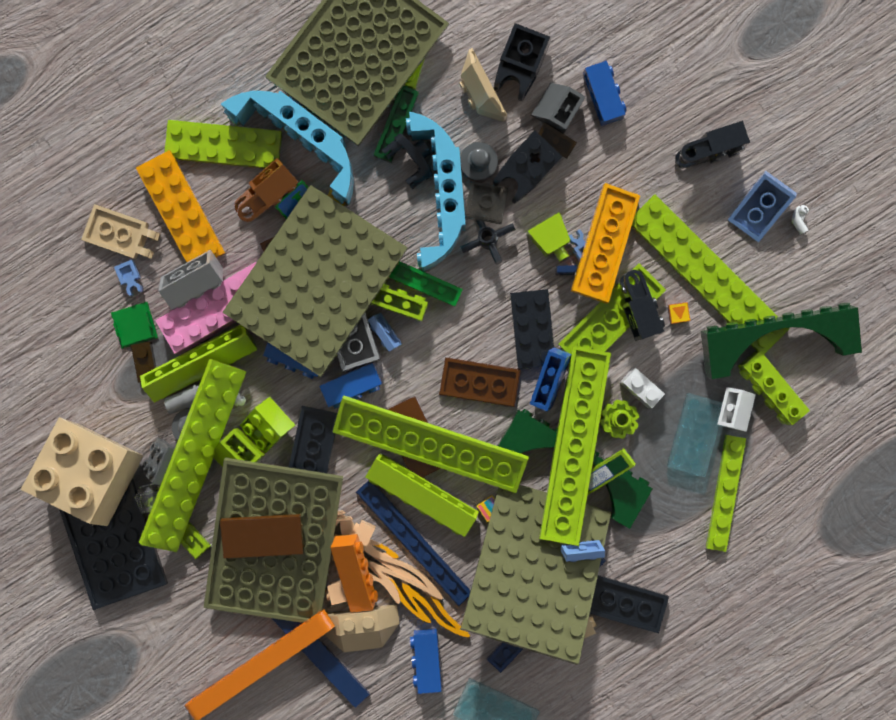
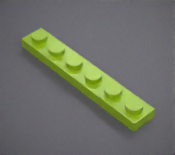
M725 435L706 541L707 549L723 552L727 550L746 438Z

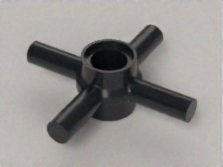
M481 212L475 213L474 218L480 229L478 239L460 246L462 252L465 253L482 246L490 251L495 264L498 265L502 263L496 248L498 238L515 231L514 224L511 223L495 231L493 228L486 226ZM486 236H492L490 240H484Z

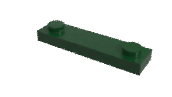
M403 86L397 94L374 152V157L392 164L394 156L388 159L385 156L386 154L382 152V149L394 141V137L399 133L404 134L407 126L406 118H410L409 112L413 111L419 91Z

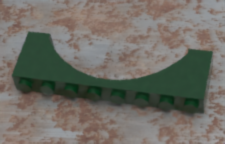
M840 303L838 307L833 308L832 306H822L816 311L805 309L801 310L799 314L792 312L783 313L782 317L777 318L775 316H766L760 321L748 319L743 324L732 322L727 323L726 327L720 328L719 326H709L707 330L701 331L705 373L711 379L731 376V369L748 346L765 334L783 328L796 327L813 330L824 337L835 348V353L842 356L862 353L858 307L852 306L850 303Z
M523 409V411L517 410L497 446L517 453L537 448L555 447L558 428L554 431L549 428L550 423L541 418L539 421L532 418L534 414L526 409ZM596 450L592 464L594 467L604 461L598 457L600 453ZM630 470L606 484L612 505L610 517L629 529L653 488L648 486L650 482L641 477L639 479L632 477L633 472Z

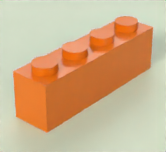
M358 534L335 536L330 548L350 612L372 611L375 602L378 601V593L373 587V576L369 574L368 560L363 554V543L360 542Z

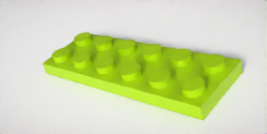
M168 120L164 153L170 150L176 160L265 169L275 159L278 158L280 160L282 131Z
M640 263L632 269L638 270L643 274L652 298L655 297L657 300L666 291ZM629 277V283L634 285V279ZM620 283L613 288L609 303L599 302L558 344L565 352L571 354L572 346L605 352L630 327L622 307L626 303Z

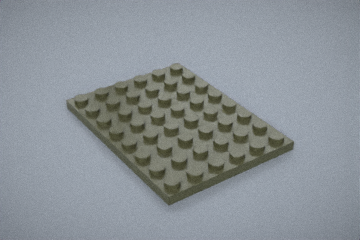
M322 0L266 74L265 78L359 147L447 29L449 22L419 0Z
M310 185L223 310V313L322 377L408 250V247Z
M225 458L203 608L302 623L320 612L323 607L331 557L330 547L334 539L343 476ZM301 514L303 554L223 558L221 518Z
M520 484L517 493L498 487L460 630L578 665L601 558L566 562L561 552V544L565 543L539 539L547 492ZM586 505L580 542L599 540L604 548L611 512Z

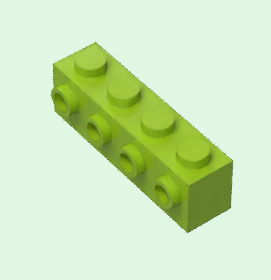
M384 284L371 305L422 322L428 302L425 301L426 298L418 295L411 297L404 290L397 288L394 291L389 289V285Z
M761 351L754 352L738 365L742 377L750 380L753 384V390L758 395L761 394L764 397V403L769 409H774L778 414L776 416L782 424L794 425L810 411Z

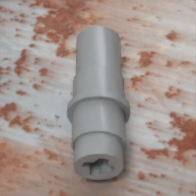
M193 384L191 388L164 398V404L168 413L172 414L186 408H191L200 384Z

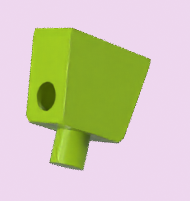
M559 212L527 231V236L546 257L554 253L560 262L569 256L564 246L570 243V237Z

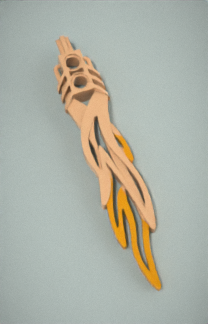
M338 510L336 526L340 522L341 535H334V538L335 536L352 535L351 532L355 526L353 518L343 515L346 513L343 510ZM370 539L367 546L363 545L365 552L382 563L369 560L368 567L375 573L373 574L369 571V574H372L374 581L381 583L397 604L401 601L418 618L431 623L430 618L414 600L416 598L427 608L441 626L460 636L470 637L469 632L460 630L461 625L444 609L439 599H443L442 594L423 573L412 565L396 559L399 557L396 552L375 540ZM376 547L381 548V549L385 550L386 552H381V551L378 550ZM405 569H408L409 571L413 572V573L416 574L420 579H418L416 576H414L413 574H411L410 572H408V571L405 570ZM390 575L402 580V588L417 611L408 603ZM408 583L418 587L423 592L428 594L437 606V608L439 609V611L442 613V615L453 626H450L447 623H445L435 613L434 609L431 607L428 601L417 591H415Z

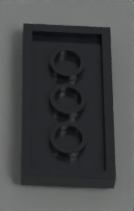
M545 289L510 293L517 369L543 367L548 350L554 348L549 291Z
M301 406L289 468L328 473L336 433H333L337 412Z
M598 575L590 614L659 634L669 596Z

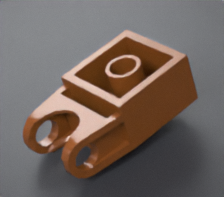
M278 158L249 182L251 187L235 201L234 207L241 220L251 222L270 206L277 205L286 192L291 193L296 188L298 181ZM249 207L247 211L242 212L243 208Z

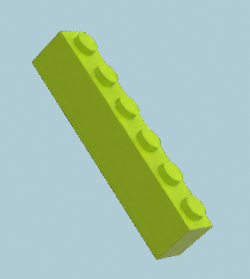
M239 325L141 375L142 389L154 403L164 399L168 395L202 379L209 359L229 365L256 351L257 347L254 338L248 329Z
M379 453L365 476L373 485H379L388 494L399 497L405 504L414 506L420 513L429 515L438 524L449 527L457 535L465 537L478 516L479 511L382 453Z

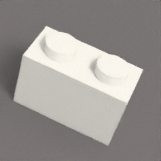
M636 368L631 369L620 381V384L647 408H653L665 395Z
M726 387L718 425L747 432L755 394Z

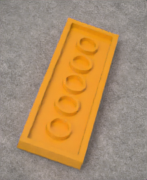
M170 150L136 167L186 262L209 250L213 252L216 258L226 253Z
M607 183L603 184L571 292L606 304L609 303L640 195Z

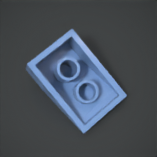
M765 170L729 217L728 221L759 242L795 199L797 193Z

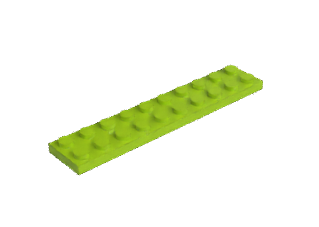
M656 194L635 213L632 227L728 323L736 322L743 324L748 319L760 321L766 316L778 317ZM783 328L765 334L754 341L751 346L756 351H761L765 354L790 328Z
M572 346V355L569 361L539 539L579 546L611 353Z
M209 359L139 540L141 545L172 552L178 551L214 458L215 448L220 442L246 371Z
M347 396L342 397L333 433L517 493L529 456Z

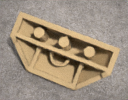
M473 48L469 49L461 73L460 88L463 93L467 92L470 98L468 103L472 110H476L477 114L504 122L507 120V113Z
M397 604L374 607L372 611L350 612V610L327 613L335 627L324 635L343 652L381 648L400 624Z

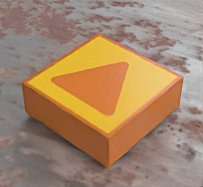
M688 302L667 305L670 324L691 321Z

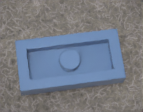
M382 313L368 319L371 329L377 333L381 339V344L389 352L402 345Z
M599 540L579 542V546L561 544V552L566 562L586 559L595 560L605 557V549Z

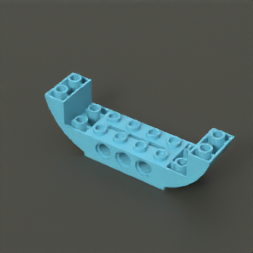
M269 91L243 92L221 103V106L225 109L223 113L236 125L239 122L244 126L253 113L257 111L264 118L268 116L279 129L283 127L287 131V135L295 141L298 138L302 146L308 151L314 150L321 161L324 163L330 162L333 166L332 168L339 173L330 185L331 194L341 204L344 202L348 205L350 204L354 187L353 169L345 150L346 145L339 134L281 91L279 93Z
M409 112L410 118H406L407 133L412 136V141L431 139L432 152H436V155H432L433 171H437V174H434L435 190H439V193H435L436 208H440L441 211L437 213L438 228L442 227V232H439L440 246L420 248L421 253H417L418 267H422V271L425 272L438 265L452 252L458 242L461 231H465L459 147H455L444 129L433 120L423 115ZM444 170H450L451 172L447 174V173H444L443 171H444ZM450 188L453 191L451 193H447L444 190ZM452 207L455 210L453 212H447L446 208Z

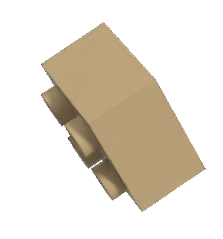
M59 417L20 490L89 524L108 526L144 455L80 424Z

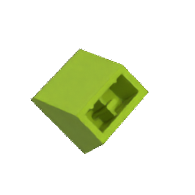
M271 397L256 406L240 424L244 433L264 453H267L295 426Z
M234 428L215 448L214 459L223 467L225 458L258 463L265 454L239 428Z

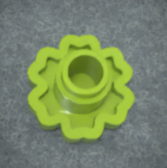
M614 400L613 404H606L601 411L603 418L600 420V425L603 431L610 432L613 438L623 439L626 434H634L638 428V423L635 420L639 418L636 407L629 406L626 400Z

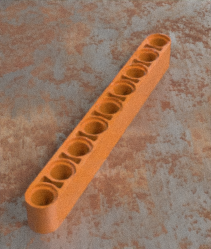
M324 609L191 699L184 705L193 720H200L335 627V624Z

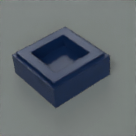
M576 265L556 266L555 268L556 276L574 275L577 272Z

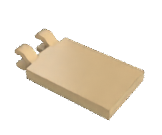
M94 204L81 240L136 259L138 254L152 259L154 252L143 247L147 237L159 241L161 234L148 229L149 223Z

